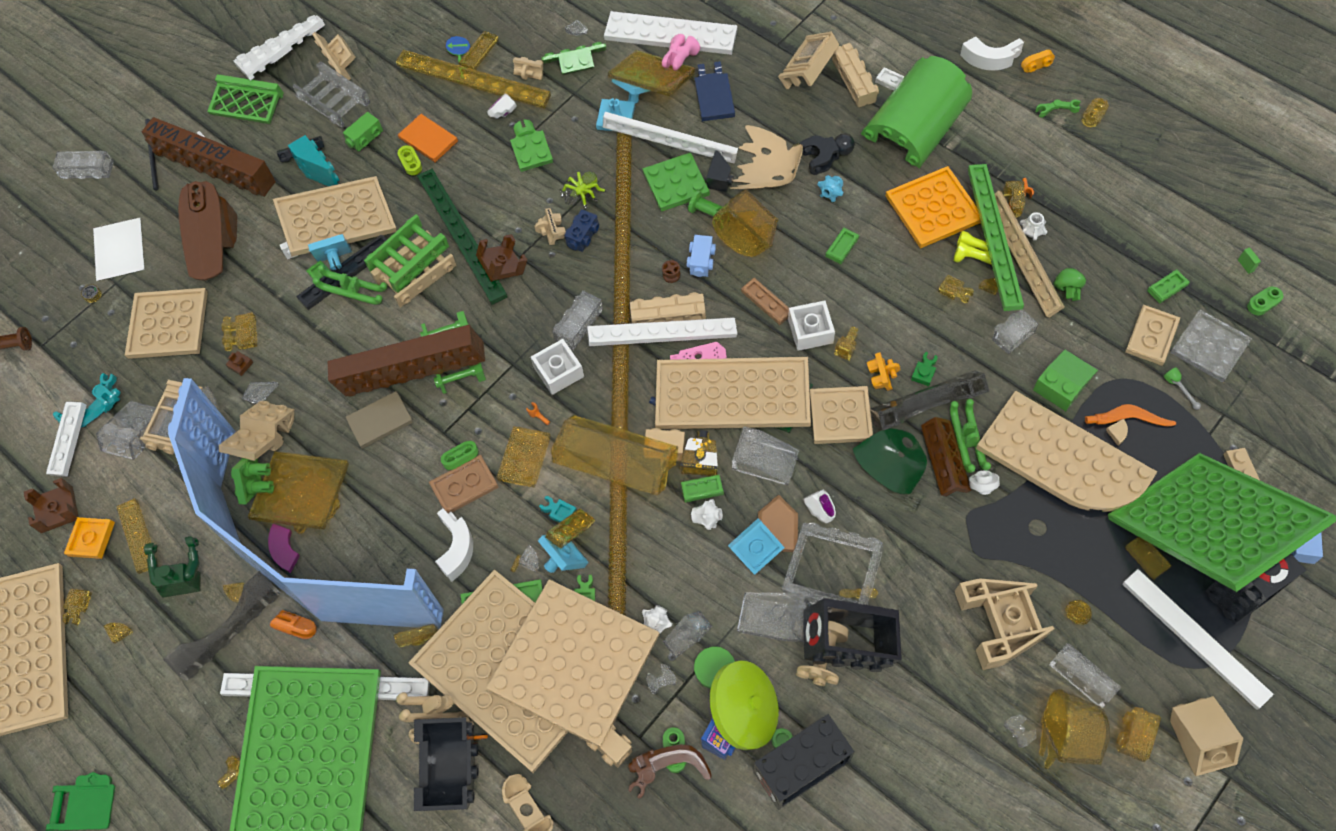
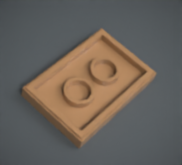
M481 454L429 482L442 508L447 513L454 512L499 488Z

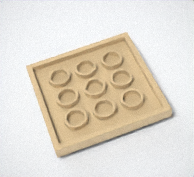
M205 288L134 293L125 356L131 359L200 354L208 291Z

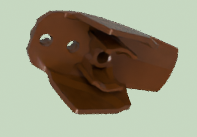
M207 181L187 183L181 189L178 205L180 232L189 277L196 280H208L223 272V247L234 248V244L237 241V214L223 197L219 196L213 184Z

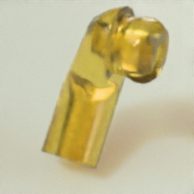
M235 756L227 758L225 762L228 766L227 774L217 781L222 789H225L238 778L240 759Z

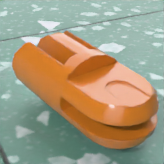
M281 610L270 623L271 628L301 639H310L316 633L315 622L285 610Z

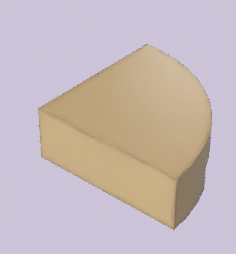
M1122 419L1108 427L1106 431L1119 446L1127 436L1128 427L1125 420Z

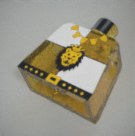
M700 430L698 431L697 438L688 439L680 462L681 474L718 475L716 441L709 440L710 433L708 431Z

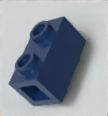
M581 209L580 213L574 217L573 224L566 230L564 235L566 244L570 249L583 252L585 247L589 246L593 234L599 230L600 224L598 223L597 215Z

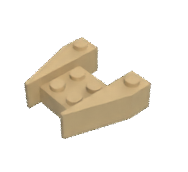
M975 579L962 582L956 588L955 594L961 611L984 606L996 637L995 640L982 642L976 649L982 670L1005 665L1046 638L1054 630L1053 626L1041 627L1029 595L1038 587L1036 583Z

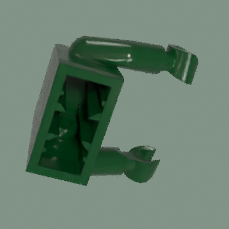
M192 536L185 537V542L189 549L187 565L179 563L158 567V561L155 557L158 545H154V543L145 544L144 553L148 555L147 566L150 583L155 586L162 598L201 591V573L197 571L200 565L198 550H196V547L199 545L197 538Z

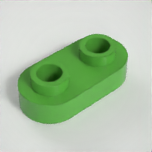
M1273 286L1264 289L1251 298L1247 305L1248 310L1258 316L1265 314L1282 301L1284 297L1283 292Z
M473 441L463 442L445 452L441 456V463L447 470L456 469L474 459L479 453L478 447Z
M669 728L665 731L663 735V748L680 744L685 745L684 734L680 729ZM672 735L678 737L675 742L670 741ZM686 762L666 766V768L672 773H679L684 770Z

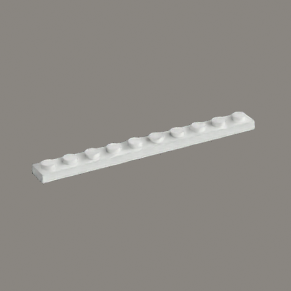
M224 673L220 694L222 696L250 697L254 674ZM380 677L378 700H396V697L402 692L407 693L408 696H429L430 682L425 678Z

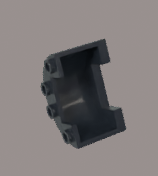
M469 718L414 719V742H419V786L414 788V811L468 809L470 803H474V780L478 779L479 776L478 765H475V756H478L479 748L478 743H474V722L470 721Z

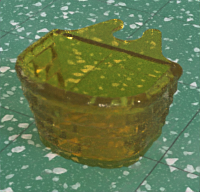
M744 189L713 216L712 225L717 236L728 247L739 254L755 257L773 246L772 242L778 219L747 189Z
M1062 689L1054 690L1049 696L1041 720L1040 756H1044L1046 746L1048 745L1045 769H1049L1056 759L1062 763L1101 765L1110 740V726L1105 711L1102 707L1083 700L1074 694L1067 693Z

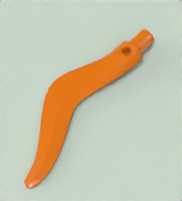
M1131 404L1121 405L1106 413L1085 416L1086 424L1096 423L1099 425L1126 418H1138L1161 426L1176 425L1175 421L1161 418Z

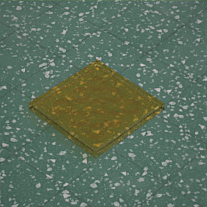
M635 50L608 72V78L670 97L695 74L696 68L682 64L676 71L673 70L672 65L667 69L662 66L663 58Z
M274 451L269 463L270 467H268L271 468L270 475H264L262 480L273 481L274 491L273 493H257L248 514L249 520L325 530L347 471L348 461Z

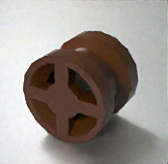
M674 260L664 262L662 265L663 279L668 283L677 282L680 279V266L678 262Z

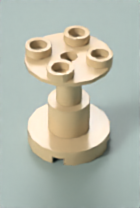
M833 621L828 622L829 646H835L836 643H843L848 640L849 632L845 626ZM827 663L799 666L797 668L796 676L804 679L810 678L814 684L819 686H825L826 683L837 685L839 677L835 673L826 670Z

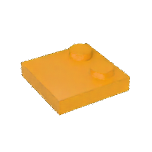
M77 517L64 554L69 557L102 559L115 522L111 519Z

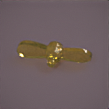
M860 588L856 590L843 589L839 592V596L842 598H875L878 595V590L875 588L864 590Z

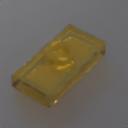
M435 624L397 633L394 635V640L400 648L408 645H421L425 641L430 640L438 631V628Z

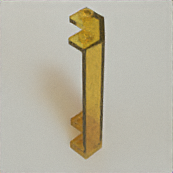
M575 415L563 422L562 428L551 448L553 463L657 496L666 488L668 471L676 465L678 446Z

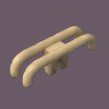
M402 692L396 697V702L400 705H422L423 713H410L408 709L400 712L399 719L403 722H414V719L469 718L463 711L445 712L454 704L450 695L408 696L407 693Z

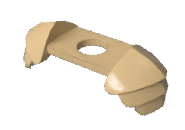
M520 774L509 776L502 786L503 801L505 804L509 803L524 827L523 831H552L553 821L551 816L547 815L544 817L528 792L531 785L527 782L526 778ZM522 805H530L533 813L530 816H523L520 812Z

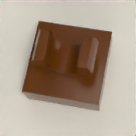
M237 351L236 353H231L228 357L229 361L225 365L228 369L242 376L253 364V361Z

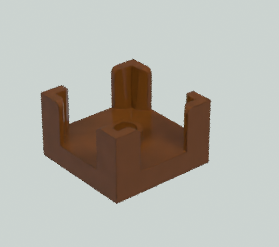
M512 234L503 237L501 246L486 248L488 239L479 241L476 256L491 281L523 275L527 258L522 254L521 259L518 260L513 251L515 239Z
M63 478L53 481L59 488L42 494L35 489L24 491V498L33 506L35 519L28 517L29 525L40 533L74 522L79 517L73 487Z

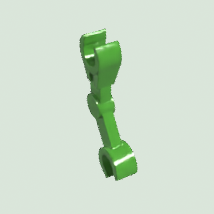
M1077 99L1071 102L1054 100L1050 104H1039L1035 112L1042 110L1039 117H1044L1051 110L1059 108L1069 109L1071 112L1077 113L1080 110L1079 105L1081 101Z

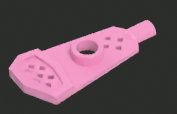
M718 342L681 350L679 354L670 355V360L696 359L695 356L697 354L702 356L700 359L727 358L726 349Z

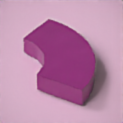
M272 524L268 536L270 554L283 570L291 573L300 557L297 552L293 551L290 545L292 531Z

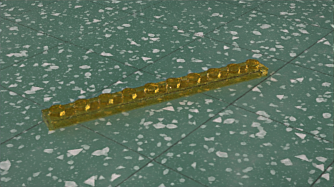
M403 50L396 60L397 66L500 96L507 94L511 99L545 108L551 97L550 91L407 50Z

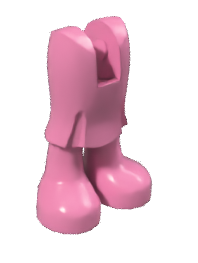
M684 34L675 35L671 39L669 51L662 59V66L668 69L672 65L673 70H678L689 55L695 56L698 54L701 48L699 42L693 36H688L685 41Z

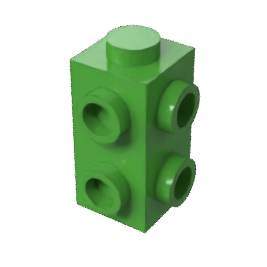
M366 112L343 132L346 139L345 143L350 148H354L359 152L377 137L383 129L379 120L369 112Z

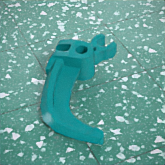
M105 373L101 374L100 384L96 385L92 390V394L96 399L85 409L81 428L96 419L103 412L107 413V411L114 407L115 402L120 400L121 391L117 388L112 389V386L117 381L115 375L110 374L108 379V375ZM54 412V418L60 423L62 414Z

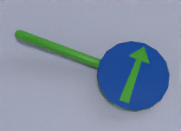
M451 37L446 42V49L450 54L458 56L461 80H464L461 55L468 53L470 44L463 37Z

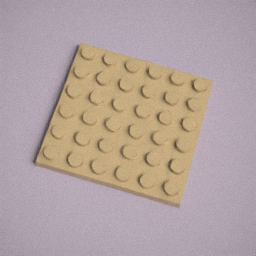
M548 580L486 689L498 697L601 748L660 633L554 581Z

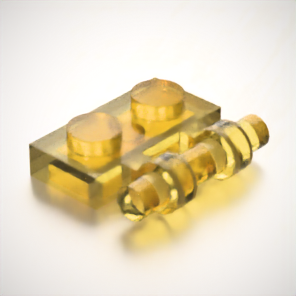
M253 312L235 316V322L232 323L230 317L223 318V323L221 324L222 331H224L222 344L226 351H231L232 345L236 344L239 350L257 347L256 316ZM231 331H236V336H231Z

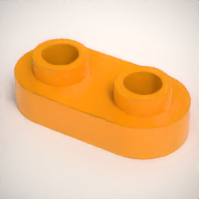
M1051 50L1033 54L1022 61L1021 67L1027 73L1034 72L1037 69L1050 66L1055 59V55Z

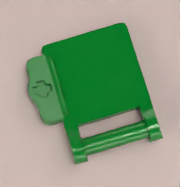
M92 772L88 775L78 776L75 785L53 786L52 793L55 794L50 823L46 825V831L108 829L115 794V785L111 784L112 777ZM69 793L65 822L59 824L64 794Z

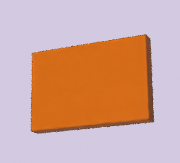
M420 114L398 134L399 139L433 162L439 160L458 142L456 136L423 114Z

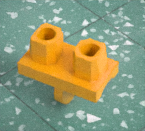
M876 353V358L867 362L871 374L880 372V375L871 378L873 387L875 389L885 387L887 391L892 390L889 375H891V378H896V373L900 371V365L893 363L892 359L887 360L888 365H886L881 353Z

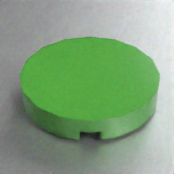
M721 647L704 649L695 660L694 672L696 678L701 685L711 689L717 672L724 665L735 662L734 657L729 651Z

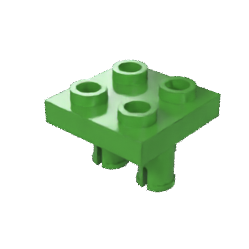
M242 458L232 468L231 477L234 479L235 495L238 498L239 504H247L256 493H273V481H262L261 475H270L271 468H267L270 467L269 463H258V459L253 461Z

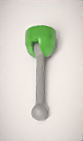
M1177 367L1163 376L1170 384H1177L1193 404L1195 410L1201 408V404L1193 399L1180 382L1182 375Z

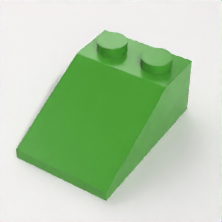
M1064 350L1039 377L1033 391L1066 412L1098 370L1067 350Z

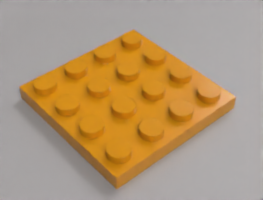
M948 166L886 191V198L920 249L981 223L977 206Z

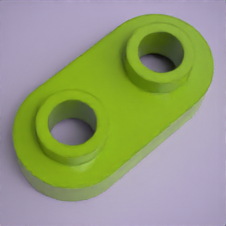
M408 145L402 146L398 150V157L406 173L409 175L419 174L422 170V165L414 148Z

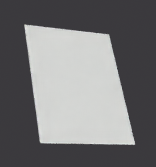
M140 218L93 228L96 281L144 270Z

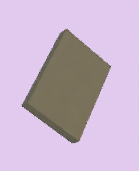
M397 391L346 416L362 449L413 423Z

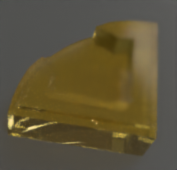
M995 277L983 280L979 285V289L996 295L998 287Z
M244 583L223 585L224 593L231 601L245 604Z
M121 623L104 625L111 642L114 644L133 633L128 626Z

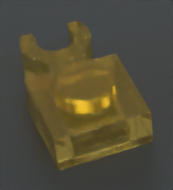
M947 275L938 292L953 300L958 296L963 303L967 304L970 298L965 295L973 296L974 294L973 289L963 288L964 282L950 275Z
M69 589L63 606L65 610H68L63 615V622L65 624H68L70 618L73 617L72 624L78 626L81 620L79 614L80 612H86L92 595L91 592Z

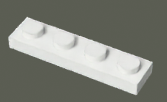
M82 402L65 403L46 474L50 476H68L86 404Z

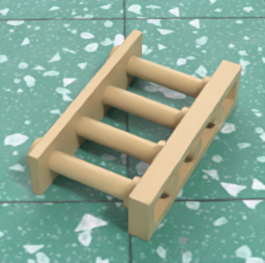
M421 236L411 241L420 249L429 244ZM406 246L398 251L408 261L416 255ZM452 254L445 258L439 255L436 258L439 263L432 268L427 266L423 270L425 272L417 279L414 278L410 282L411 284L399 293L395 292L394 298L398 306L401 308L403 305L408 304L415 296L447 272L452 271L457 266ZM392 257L383 262L395 273L403 267ZM377 267L371 271V275L378 285L385 282L393 290L389 282V276Z

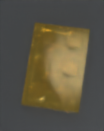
M513 426L497 479L535 488L551 438L550 433Z

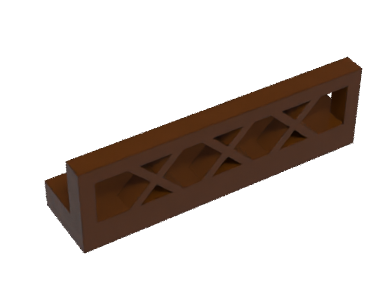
M939 417L930 419L922 424L921 428L941 496H948L956 491L970 492L971 487L951 421Z

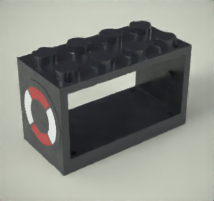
M1289 554L1237 592L1218 581H1215L1205 592L1208 594L1209 599L1220 607L1224 616L1234 624H1237L1275 597L1307 570L1292 554Z
M826 598L803 610L804 660L813 661V664L817 665L830 663L833 667L851 666L853 670L866 668L870 672H881L882 669L893 667V664L902 661L899 610ZM833 621L839 624L874 629L875 652L829 646L828 622Z
M827 714L754 762V774L777 810H780L850 763L855 751L831 716Z

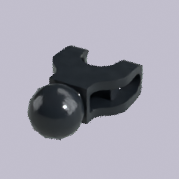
M846 133L836 136L835 139L833 137L824 138L815 135L800 142L803 145L802 155L818 156L809 163V170L813 175L828 171L832 167L833 162L839 159V155H848L855 147L853 137Z

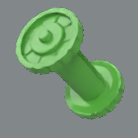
M697 190L690 200L688 211L690 213H695L696 210L718 218V224L724 226L731 215L732 204L727 203L724 207L702 198V192Z

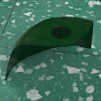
M893 428L881 430L853 448L855 457L861 467L880 484L899 494H911L927 466V457L913 434L904 430ZM904 437L912 441V448H908L903 444L902 439ZM899 451H901L905 456L900 457L898 455Z

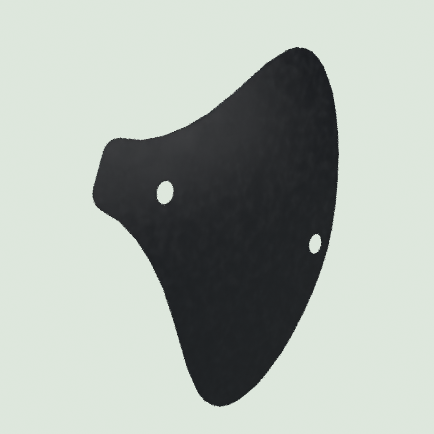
M1122 378L1102 384L1081 405L1071 422L1157 471L1148 487L1199 453L1228 466L1223 455L1224 452L1210 433L1192 414L1168 394L1141 381ZM1131 404L1161 418L1175 421L1176 425L1161 426L1138 418H1126L1124 420L1128 427V433L1124 441L1118 446L1106 429L1119 421L1099 425L1096 423L1086 424L1085 416L1106 413L1121 405ZM1027 480L1014 492L995 503L975 508L968 513L966 524L971 548L978 557L1009 561L1032 568L1054 578L1079 593L1145 647L1173 664L1192 669L1210 667L1122 585L1137 569L1227 652L1230 653L1236 647L1247 628L1251 614L1237 624H1234L1224 616L1220 607L1209 599L1205 591L1216 581L1215 579L1110 521L1108 514L1112 511L1103 512V510H1085L1075 507ZM1032 520H1041L1045 523L1047 531L1044 535L1035 536L1030 532L1029 523Z

